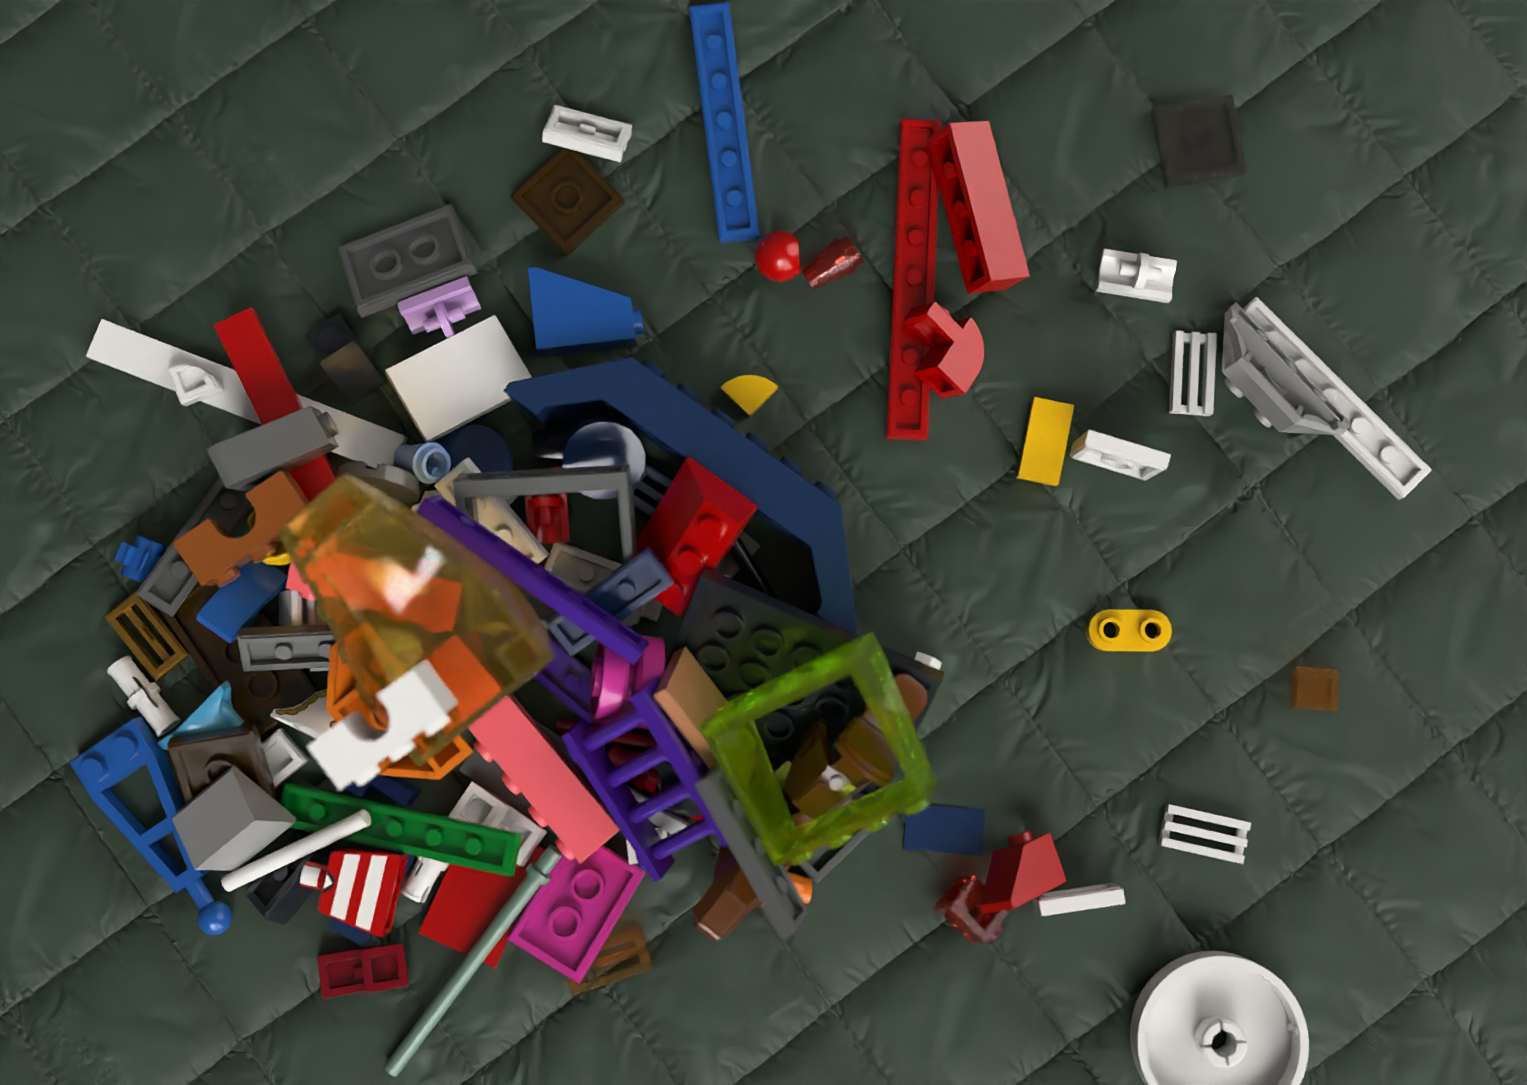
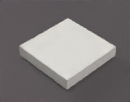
M1088 430L1073 442L1069 456L1082 462L1141 480H1147L1167 469L1171 454Z

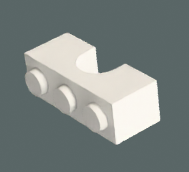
M424 660L377 694V697L386 707L389 714L390 723L388 730L372 727L356 710L307 746L339 790L353 780L359 787L382 771L377 765L382 759L389 755L393 762H395L416 746L412 738L424 730L429 737L451 721L446 713L456 706L458 701L427 660Z

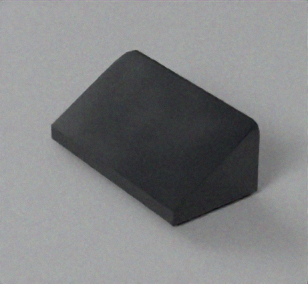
M296 829L283 847L309 834L304 830ZM323 847L259 877L245 892V895L265 919L285 925L314 891L312 888L300 886V878L305 863L312 861L328 865L331 852Z

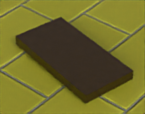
M198 581L173 617L163 611L161 612L213 690L215 691L224 682H229L231 685L232 706L245 721L242 725L255 723L261 738L283 723L271 717L270 714L273 710L300 705L320 690L305 668L243 671L238 639L236 638L231 643H228L196 620L197 614L220 589L217 584L214 586H204ZM263 607L260 609L257 620L248 628L274 627L276 625Z

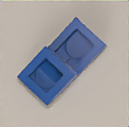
M253 560L249 561L238 569L241 575L237 579L221 587L197 614L196 620L228 643H231L237 638L239 628L251 626L257 620L260 609L286 587L288 576L275 566L267 565L262 561L257 564Z

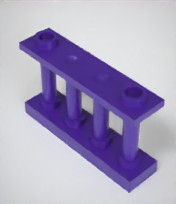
M658 676L645 683L629 698L633 704L631 710L593 731L585 718H583L562 736L570 757L575 762H578L635 851L639 865L649 873L654 882L662 879L675 862L671 854L712 833L717 836L723 847L728 845L694 785L709 770L708 766L654 698V693L661 681ZM640 724L646 725L657 741V745L615 767L602 745ZM665 760L670 762L678 774L680 782L638 803L627 786L626 781ZM687 797L693 799L704 815V818L661 839L648 818Z

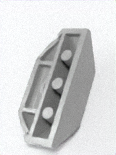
M1237 303L1233 304L1225 313L1222 372L1227 377L1224 379L1226 386L1237 397L1241 398L1244 395L1255 406L1252 411L1256 418L1268 428L1273 425L1279 432L1342 435L1346 432L1350 421Z

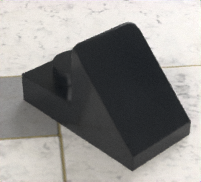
M340 313L305 334L321 359L319 362L321 367L350 404H355L386 384L381 373Z

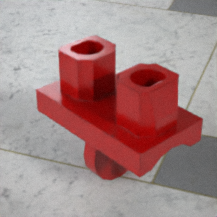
M568 493L525 495L527 528L541 544L571 542Z

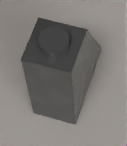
M308 406L217 443L206 450L226 488L249 492L280 470L289 473L338 448L339 445L334 436L339 434V431L327 411L321 413L319 409Z

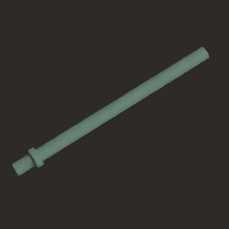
M549 845L536 863L531 862L526 868V877L386 1062L384 1069L392 1076L399 1075L541 884L546 885L549 882L551 870L563 856L557 847Z

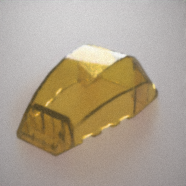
M348 473L342 475L277 531L304 584L308 583L318 603L315 607L323 623L327 621L338 643L336 649L343 663H348L357 681L354 685L361 699L387 730L390 723L389 714L386 707L377 697V694L424 660L429 662L458 701V704L446 713L451 719L449 723L429 737L423 730L412 738L416 746L407 754L418 767L555 658L545 628L531 604L511 579L476 556L428 519Z

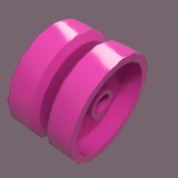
M640 635L649 641V645L634 665L598 641L590 680V718L593 724L604 725L622 715L623 708L624 713L631 710L633 704L629 698L650 680L657 676L660 680L662 679L665 670L663 638ZM640 724L634 727L648 729V727L644 724Z

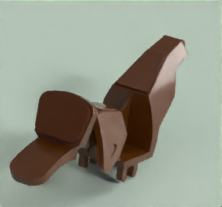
M898 674L891 677L875 698L856 717L845 724L835 740L836 749L841 756L834 761L832 760L827 739V727L821 721H816L811 725L793 762L784 758L777 768L770 772L767 777L745 796L746 801L786 871L801 855L806 835L822 818L856 795L871 781L882 787L887 786L893 781L898 757L894 744L923 711L928 700L925 688L911 676ZM722 844L716 853L713 882L692 912L693 919L696 921L694 927L713 942L727 937L747 914L761 903L729 845L723 847Z

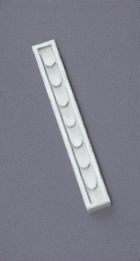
M101 319L86 357L172 391H175L166 366L182 363L202 368L219 381L224 391L200 400L201 402L262 425L236 370ZM297 394L303 408L312 406L319 409L321 413L327 411L335 422L339 434L335 435L334 438L339 447L330 452L354 461L367 462L366 465L377 469V464L382 465V463L396 467L394 454L400 445L406 443V436Z

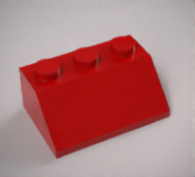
M688 457L683 463L637 539V552L639 553L650 546L675 579L674 584L655 596L654 599L680 618L688 610L705 568L714 572L717 571L758 508V505L691 457Z

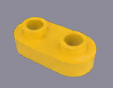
M1103 610L1092 615L1086 625L1088 641L1093 647L1101 651H1157L1167 645L1172 634L1168 618L1156 610ZM1108 622L1116 627V634L1113 638H1108L1103 632V627ZM1148 623H1153L1157 627V635L1154 638H1149L1145 633V627Z

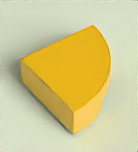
M756 375L739 376L729 380L720 387V390L749 418L778 389V386L772 381Z

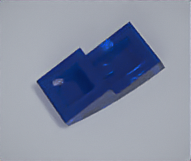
M379 773L360 787L354 780L345 786L346 789L358 797L370 795L374 787H376L404 807L413 804L422 789L398 776H386Z

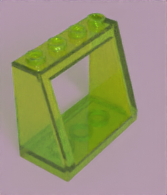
M873 631L727 701L699 726L775 867L791 861L792 865H798L811 858L816 853L815 849L827 844L830 849L837 848L848 842L853 837L852 833L860 829L866 828L867 832H873L891 821L890 816L904 811L906 815H911L924 809L930 804L929 798L938 785L882 648ZM851 673L907 778L795 827L754 720Z

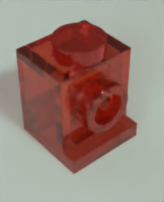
M976 876L956 877L932 909L937 914H942L971 943H987L992 941L1002 931L1004 927L1002 921L1011 910L983 914L980 903L985 885ZM971 908L973 911L972 917L968 914Z

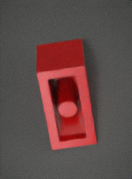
M1031 830L1020 831L1007 837L1009 844L993 851L980 903L983 914L1015 909L1066 882L1050 833L1033 836Z

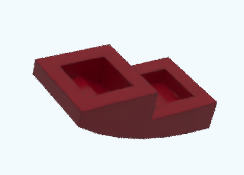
M403 942L317 955L322 999L364 991L365 993H372L409 986Z

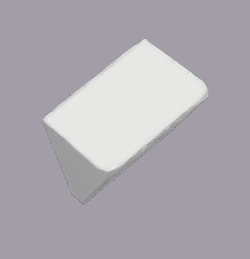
M291 589L280 592L279 626L308 625L306 599L299 596L298 591Z

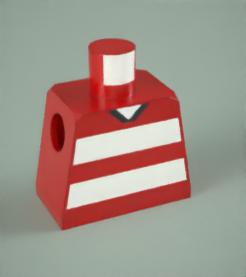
M339 848L332 851L328 865L307 861L302 870L300 886L322 891L318 904V911L372 935L383 937L392 929L409 854L383 849Z

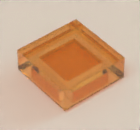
M1294 667L1292 708L1337 712L1340 670Z

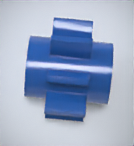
M136 535L133 544L122 541L114 560L124 564L121 575L143 583L165 553L167 546Z

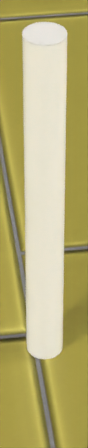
M364 809L224 875L221 879L222 886L228 892L371 825V817Z

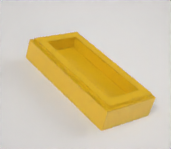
M1038 397L1032 399L1016 478L1052 486L1059 485L1074 405Z

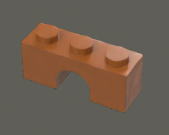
M280 470L245 494L256 513L255 524L245 536L234 538L227 532L219 520L208 518L172 542L201 585L214 586L217 584L221 588L231 583L241 575L238 570L240 567L251 560L255 564L265 560L277 551L274 546L276 543L287 536L291 540L295 539L313 526L310 520L319 514L290 473Z

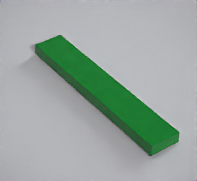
M284 783L280 805L296 817V822L290 828L315 833L364 809L371 817V825L342 839L504 876H514L523 834L521 832L296 783Z

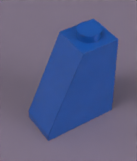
M537 267L528 268L536 350L541 357L638 347L637 335L644 334L642 310H634L630 297Z

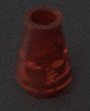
M846 235L840 240H837L835 237L801 271L815 291L823 285L858 272L856 268L863 264L864 261Z

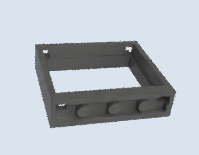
M631 464L463 473L453 481L455 506L477 522H479L478 497L617 490L623 564L638 554ZM459 544L468 632H481L482 634H492V637L506 634L507 630H523V633L527 635H538L549 631L545 622L556 611L548 605L488 608L483 560ZM642 606L620 622L627 627L632 626V624H638L642 614Z

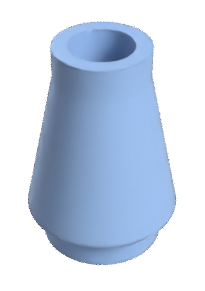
M434 442L414 445L402 444L396 449L394 454L397 466L414 474L418 480L427 484L441 480L448 474L451 466V460L446 450L440 444Z

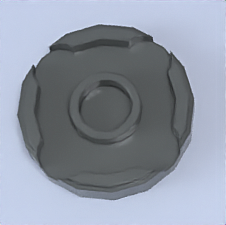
M364 461L347 462L339 467L336 485L342 491L354 497L380 504L400 506L411 505L419 501L422 484L420 485L419 480L414 474L404 469L383 463L382 465L377 464V469H367V462Z

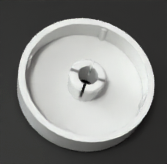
M1201 951L1177 958L1161 968L1148 981L1138 997L1132 1014L1130 1025L1131 1051L1137 1071L1145 1085H1300L1304 1077L1309 1055V1038L1303 1012L1290 989L1276 975L1245 957L1223 951ZM1222 1029L1226 1032V1041L1221 1048L1213 1049L1210 1046L1212 1039Z

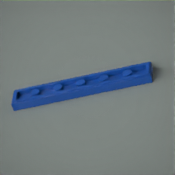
M729 2L690 6L719 242L723 244L760 239Z

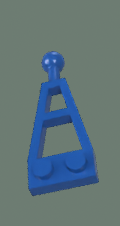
M143 717L134 718L70 762L92 800L175 892L184 888L187 889L199 909L197 915L199 928L206 934L219 935L225 932L231 925V909L224 902L215 901L202 881L201 877L210 872V870H194L172 820L173 815L184 806L167 759ZM145 764L167 818L148 831L110 789ZM172 831L186 864V871H183L157 842Z

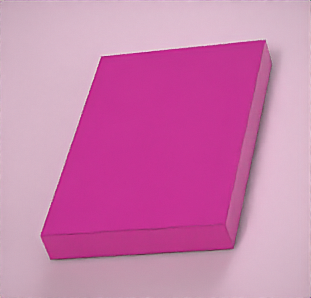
M604 845L582 863L576 858L570 861L563 855L551 870V879L546 885L541 884L536 890L507 939L579 984L632 898L646 871L635 864L629 865L627 859Z

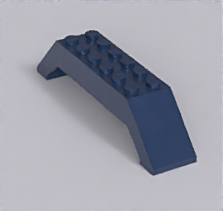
M631 357L512 381L505 387L503 391L511 401L545 427H549L554 420L611 413L619 420L629 424L636 432L681 464L688 457H691L758 505L753 515L808 553L819 606L815 616L856 633L858 628L841 504L835 501L837 494L820 481H816L812 485L802 478L801 473L803 470L790 459L782 456L778 461L768 454L767 448L769 446L756 435L748 432L744 437L732 426L734 421L719 409L713 408L709 412L703 408L698 402L700 397L685 385L680 383L675 388L669 384L664 378L666 373L657 365L647 359L641 364Z

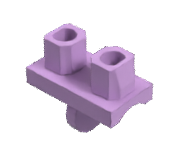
M467 276L397 302L399 311L405 318L413 335L424 330L428 333L442 328L447 338L455 335L452 323L465 319L466 314L482 309Z

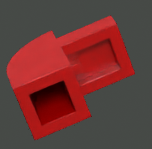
M935 301L912 308L903 321L930 347L915 373L941 399L966 394L979 374L984 360V343L978 326L971 317L954 321L950 312Z

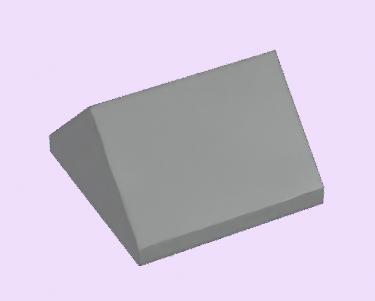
M233 765L173 815L172 820L194 870L235 871L296 822V817Z

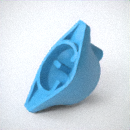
M226 681L220 685L182 725L157 742L162 750H168L167 743L172 736L240 726L245 722L233 709L231 685L229 682Z

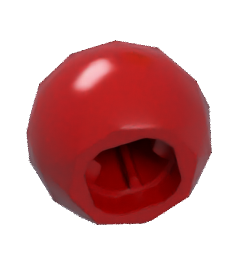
M782 230L765 234L758 241L754 253L755 264L760 274L768 280L777 282L791 280L799 274L798 237L789 231Z

